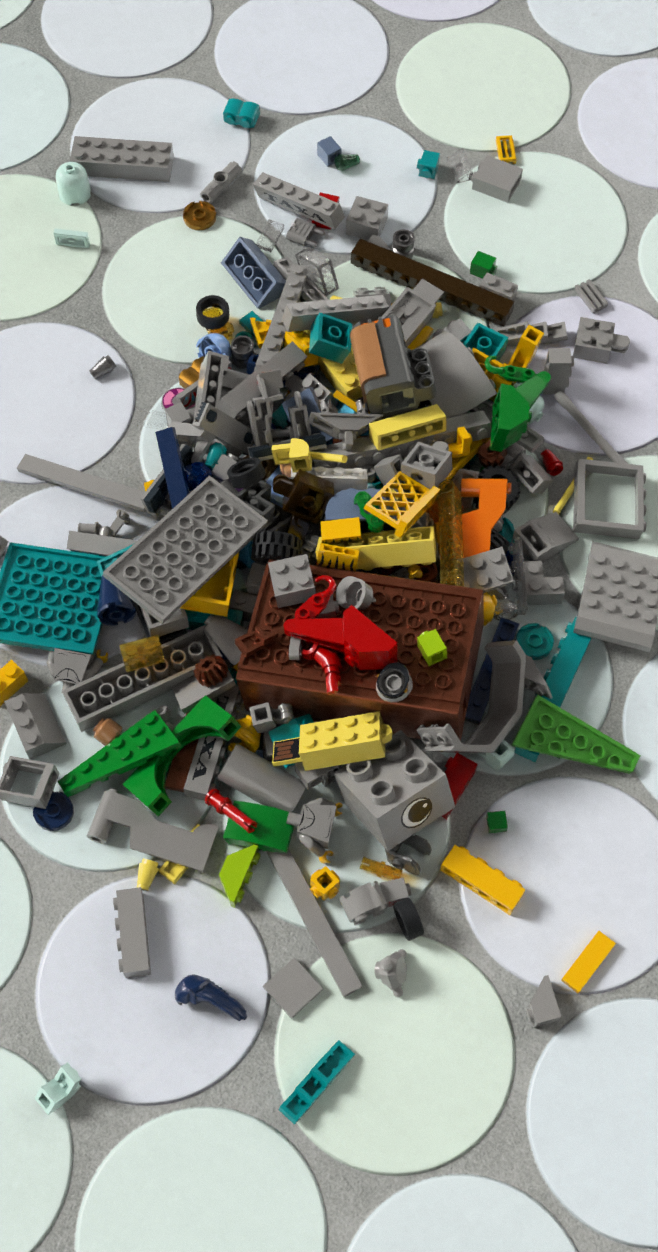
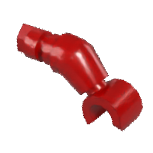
M306 641L308 645L313 646L309 650L303 649L301 651L303 658L307 660L314 659L322 666V670L325 672V676H327L325 678L327 695L335 694L339 691L338 686L341 685V678L339 676L341 669L340 658L336 653L321 647V645Z

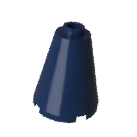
M102 575L97 609L99 621L102 624L116 626L121 621H124V624L128 623L136 616V609L132 599Z

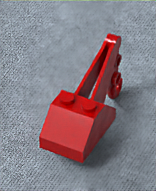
M328 575L319 576L315 581L325 580L329 583V587L325 591L313 594L295 611L294 619H288L284 622V633L287 636L344 652L345 661L350 666H355L359 670H382L388 664L397 662L398 643L353 605L343 612V618L315 619L327 607L330 597L336 590L335 580Z

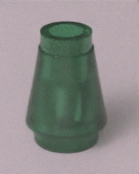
M339 154L334 160L335 167L341 171L360 163L359 155Z

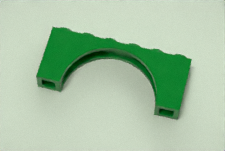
M205 695L172 730V733L180 744L185 747L190 742L207 736L221 737L229 741L242 726L232 715ZM174 747L166 751V755L161 757L156 755L149 758L147 763L139 766L123 783L133 795L158 817L172 803L165 790V776L171 761L182 748L176 750Z

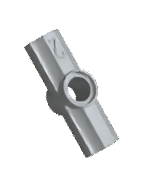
M235 161L230 162L222 171L216 172L213 180L200 193L201 198L205 202L212 203L220 194L228 192L229 185L242 173V168Z

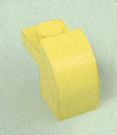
M292 438L289 444L272 445L275 465L291 463L293 472H298L299 469L312 471L309 446L304 440Z

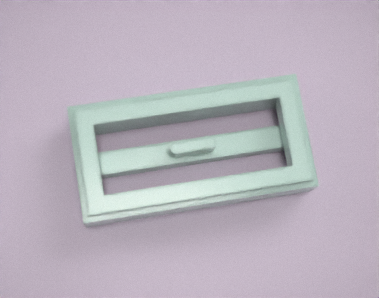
M54 229L53 234L57 245L89 248L88 232Z

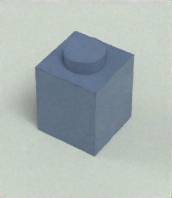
M331 136L317 142V155L327 167L341 160L342 148Z

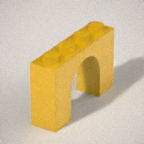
M528 325L520 337L509 363H503L501 367L512 365L527 368L537 352L544 333ZM497 374L493 380L497 393L501 383L512 386L516 383L514 381H507ZM497 394L489 399L494 402Z

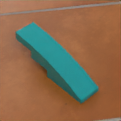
M338 1040L317 1062L310 1073L300 1082L278 1110L295 1125L335 1080L355 1054Z

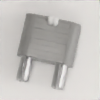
M296 218L287 232L286 239L303 246L307 244L316 248L318 243L310 240L313 233L324 236L325 230L317 228L315 224Z

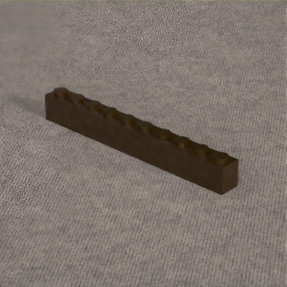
M361 238L351 252V264L363 268L411 289H414L424 279L444 291L439 299L440 301L465 312L472 313L479 318H484L496 325L504 327L513 312L515 301Z

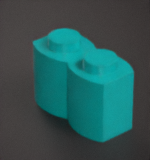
M231 98L228 100L223 112L224 122L230 125H241L244 128H254L260 115V106L254 102H243L239 99Z

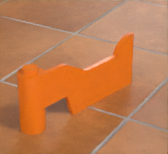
M462 478L461 497H479V509L459 515L456 561L490 550L491 531L505 512L506 498L508 494H511V483H508V479Z

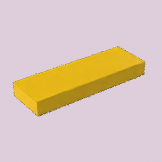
M598 931L561 981L576 993H579L616 943Z

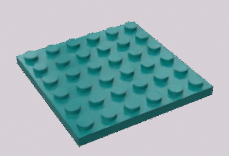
M10 542L0 570V643L54 651L57 648L94 655L103 625L97 617L101 574L96 561L107 556Z

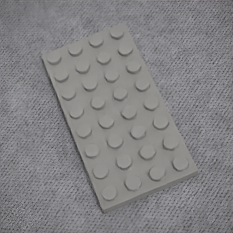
M208 476L103 572V577L163 624L255 537L256 533L266 527L268 520L214 478Z

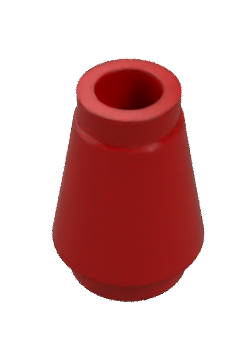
M549 449L542 451L540 456L542 457L546 472L551 476L560 474L563 471V463Z

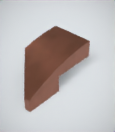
M255 627V631L236 638L235 645L247 658L278 637V632L275 630L273 632L263 631L261 627Z

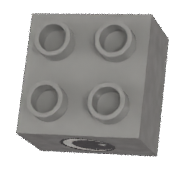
M401 730L392 735V740L385 744L384 758L349 763L334 772L345 805L387 851L455 808L446 774Z

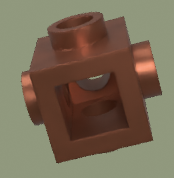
M490 439L478 449L479 462L485 468L488 466L494 467L495 465L500 466L507 455V449L501 452L490 450Z

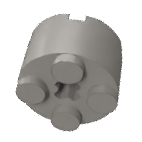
M374 881L373 886L371 883H367L349 892L350 896L346 899L344 895L339 898L349 921L353 922L355 926L365 922L366 918L371 914L373 917L383 914L388 905L377 881Z

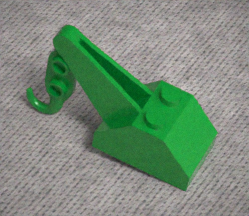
M489 356L485 360V367L490 373L500 375L507 381L523 383L516 388L512 385L501 383L492 407L490 450L501 452L519 441L522 433H526L527 422L530 423L532 418V411L529 410L548 386L551 375L546 371L536 374L532 369L512 365L494 367L490 364V361L497 359V356Z

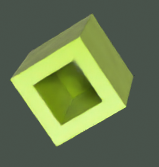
M436 629L425 631L417 637L418 648L428 666L447 658V648Z

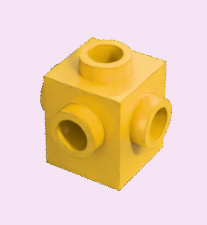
M325 866L323 869L314 872L311 876L310 891L316 898L321 897L323 901L328 897L332 899L339 892L340 878L333 870L330 871Z

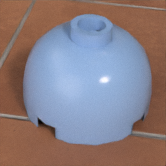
M219 333L207 334L199 339L196 344V348L199 347V353H197L199 358L205 357L208 351L229 356V359L232 354L229 341Z

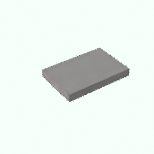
M228 671L227 677L223 678L222 682L217 683L216 686L211 685L209 688L206 685L202 686L197 681L195 675L172 687V690L181 710L186 714L205 695L213 699L236 686V683L230 671Z

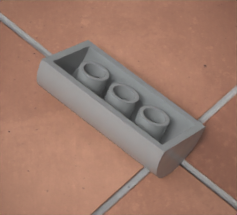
M238 743L235 745L217 777L220 781L262 805L288 812L294 810L306 788L300 779L278 766L274 767L271 762Z

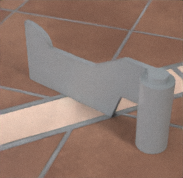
M109 789V791H104L87 838L94 842L105 844L113 823L130 827V849L203 872L219 826L212 824L201 825L194 832L160 822L154 818L139 800L122 795L115 789Z

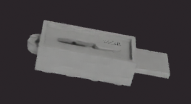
M422 279L413 290L407 287L382 315V319L389 318V314L396 315L399 318L406 347H408L432 319L436 302L442 297L444 291Z

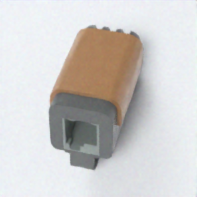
M389 314V318L382 319L381 316L376 321L371 322V319H368L367 323H356L350 332V340L364 403H367L370 414H384L381 419L383 420L418 410L419 402L433 399L436 396L437 390L428 352L424 348L407 351L401 322L396 315Z

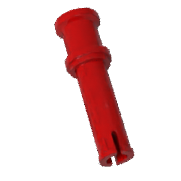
M212 789L207 793L205 797L207 805L216 808L219 814L227 815L248 833L255 831L251 825L257 828V822L233 806L231 799L223 797L217 789Z

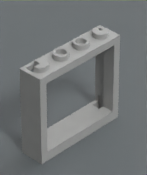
M578 459L574 467L573 532L639 539L642 533L646 531V522L644 521L646 514V505H644L646 498V489H644L646 473H644L643 465ZM585 472L635 477V525L585 520Z

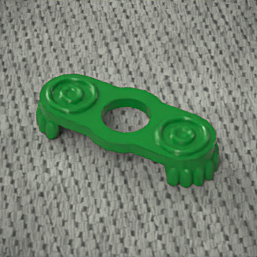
M365 491L358 492L354 498V504L358 505L360 514L366 519L368 529L374 533L381 532L384 527V521L373 514L364 512L365 504L371 499V496Z

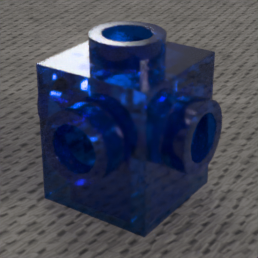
M194 462L191 465L184 466L189 491H193L208 476L213 477L211 469L204 462Z

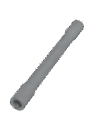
M562 390L555 394L554 398L569 412L612 462L628 464L575 407Z

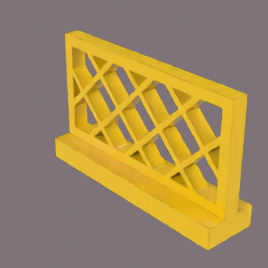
M399 471L365 504L364 509L396 529L394 534L401 538L434 504L440 489L436 486L429 489ZM399 479L406 482V484L400 483ZM391 489H397L398 492H392ZM403 489L409 490L410 493H404ZM415 490H419L423 494L416 493ZM382 497H389L390 501L383 500ZM394 498H401L402 501H395ZM406 498L413 499L414 502H408ZM372 505H374V506H380L381 509H377V508L373 507ZM386 506L393 507V510H387ZM398 507H405L406 511L399 510ZM390 516H396L398 520L396 521Z

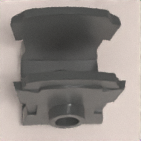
M418 835L410 836L389 851L385 849L389 863L397 869L403 870L404 868L415 875L420 874V866L413 859L397 854L401 845L406 844L425 856L430 855L432 851L427 840Z

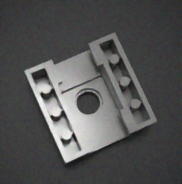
M212 351L207 352L200 366L193 421L199 422L195 420V417H198L196 414H199L198 410H201L202 402L217 407L223 396L250 376L249 374L228 369L229 356ZM256 364L254 372L262 365ZM270 401L271 413L273 412L274 401ZM247 410L246 415L239 420L237 418L236 420L251 429ZM272 417L268 418V419H269L270 430H271Z

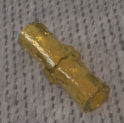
M365 856L362 859L363 863L360 865L361 870L363 869L377 874V877L381 878L383 876L391 880L401 878L403 870L386 865V862L381 861L380 863Z

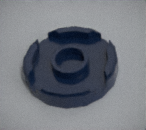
M53 791L46 809L33 808V817L36 823L42 829L48 831H57L66 827L74 815V806L70 798L63 792Z

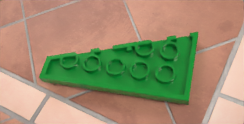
M154 710L57 782L67 797L89 789L97 781H107L109 776L118 773V775L147 763L149 758L156 755L161 757L166 755V751L174 747L177 750L183 746L156 710Z

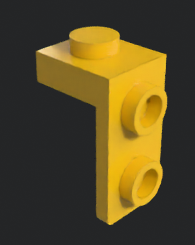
M464 426L457 428L456 442L448 444L449 451L452 452V458L470 454L472 436Z

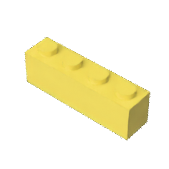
M437 404L369 423V439L378 451L446 431V415Z

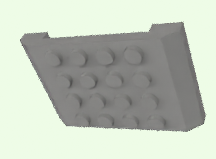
M592 541L573 633L650 652L658 617V557Z

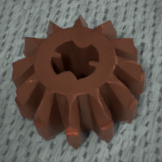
M212 654L210 657L206 655L205 659H200V663L195 665L194 675L202 686L206 685L209 688L211 685L216 686L217 683L222 682V679L227 677L229 670L220 655Z

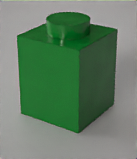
M477 251L471 262L469 274L482 279L486 273L495 275L498 267L496 265L497 258Z

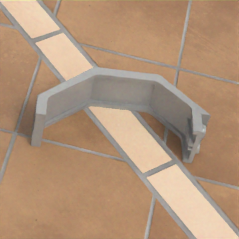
M517 640L487 643L484 647L492 660L489 708L486 716L467 740L462 743L450 724H446L444 727H439L438 724H432L430 727L420 725L416 731L420 735L421 740L426 744L423 751L493 753L522 716L526 654Z

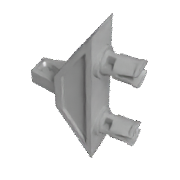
M325 399L320 400L321 413L311 412L307 422L335 439L342 440L344 450H351L353 440L369 431V423L381 420L384 414H368V405L365 402L362 406L361 400L356 402L357 414L332 413L331 399L328 400L327 406Z

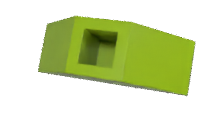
M255 844L227 855L219 873L220 881L231 907L235 908L237 902L241 903L245 893L243 891L245 883L249 884L253 872H251L253 865L258 864L261 854L259 853L258 846Z

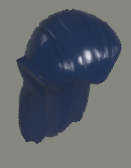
M195 974L188 975L176 987L175 1000L179 1005H182V1003L188 1004L189 1002L196 1005L207 1001L238 1021H241V1019L246 1020L248 1017L244 1007L236 999L229 996L225 990L215 985L213 981H210L209 978Z

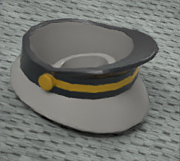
M390 663L377 675L376 691L378 696L384 701L391 703L399 702L410 694L413 681L407 667L402 663Z

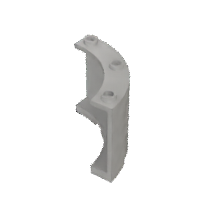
M444 331L417 347L424 348L428 352L437 394L433 399L426 400L427 404L425 407L437 404L446 415V418H451L466 413L497 394L494 381L488 379L474 358L471 348H466L452 332Z

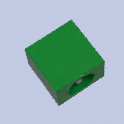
M487 812L488 833L507 832L506 812Z

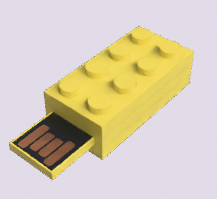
M380 711L300 725V737L274 742L272 764L275 767L302 762L305 771L384 758L385 744L392 740L393 732L389 725L383 723Z

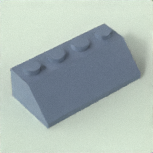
M239 237L221 264L256 308L260 309L280 298L286 280L253 240Z

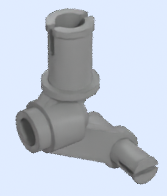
M118 509L116 512L117 517L110 527H102L98 522H95V524L79 523L78 532L115 537L124 524H129L131 520L126 511Z

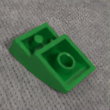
M233 802V806L257 822V828L251 825L255 831L248 833L229 818L223 835L224 840L229 845L249 847L255 844L258 846L259 851L288 852L294 830V825L286 824L288 811L249 802Z

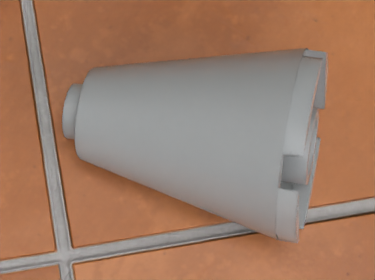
M210 614L204 621L206 624L204 629L229 662L236 665L240 661L242 652L235 645V639L247 634L248 629L223 616H213Z

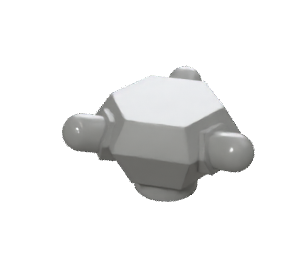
M403 949L390 954L375 964L376 978L381 979L382 983L393 991L395 997L403 995L401 986L406 981L407 965L404 959L407 953Z

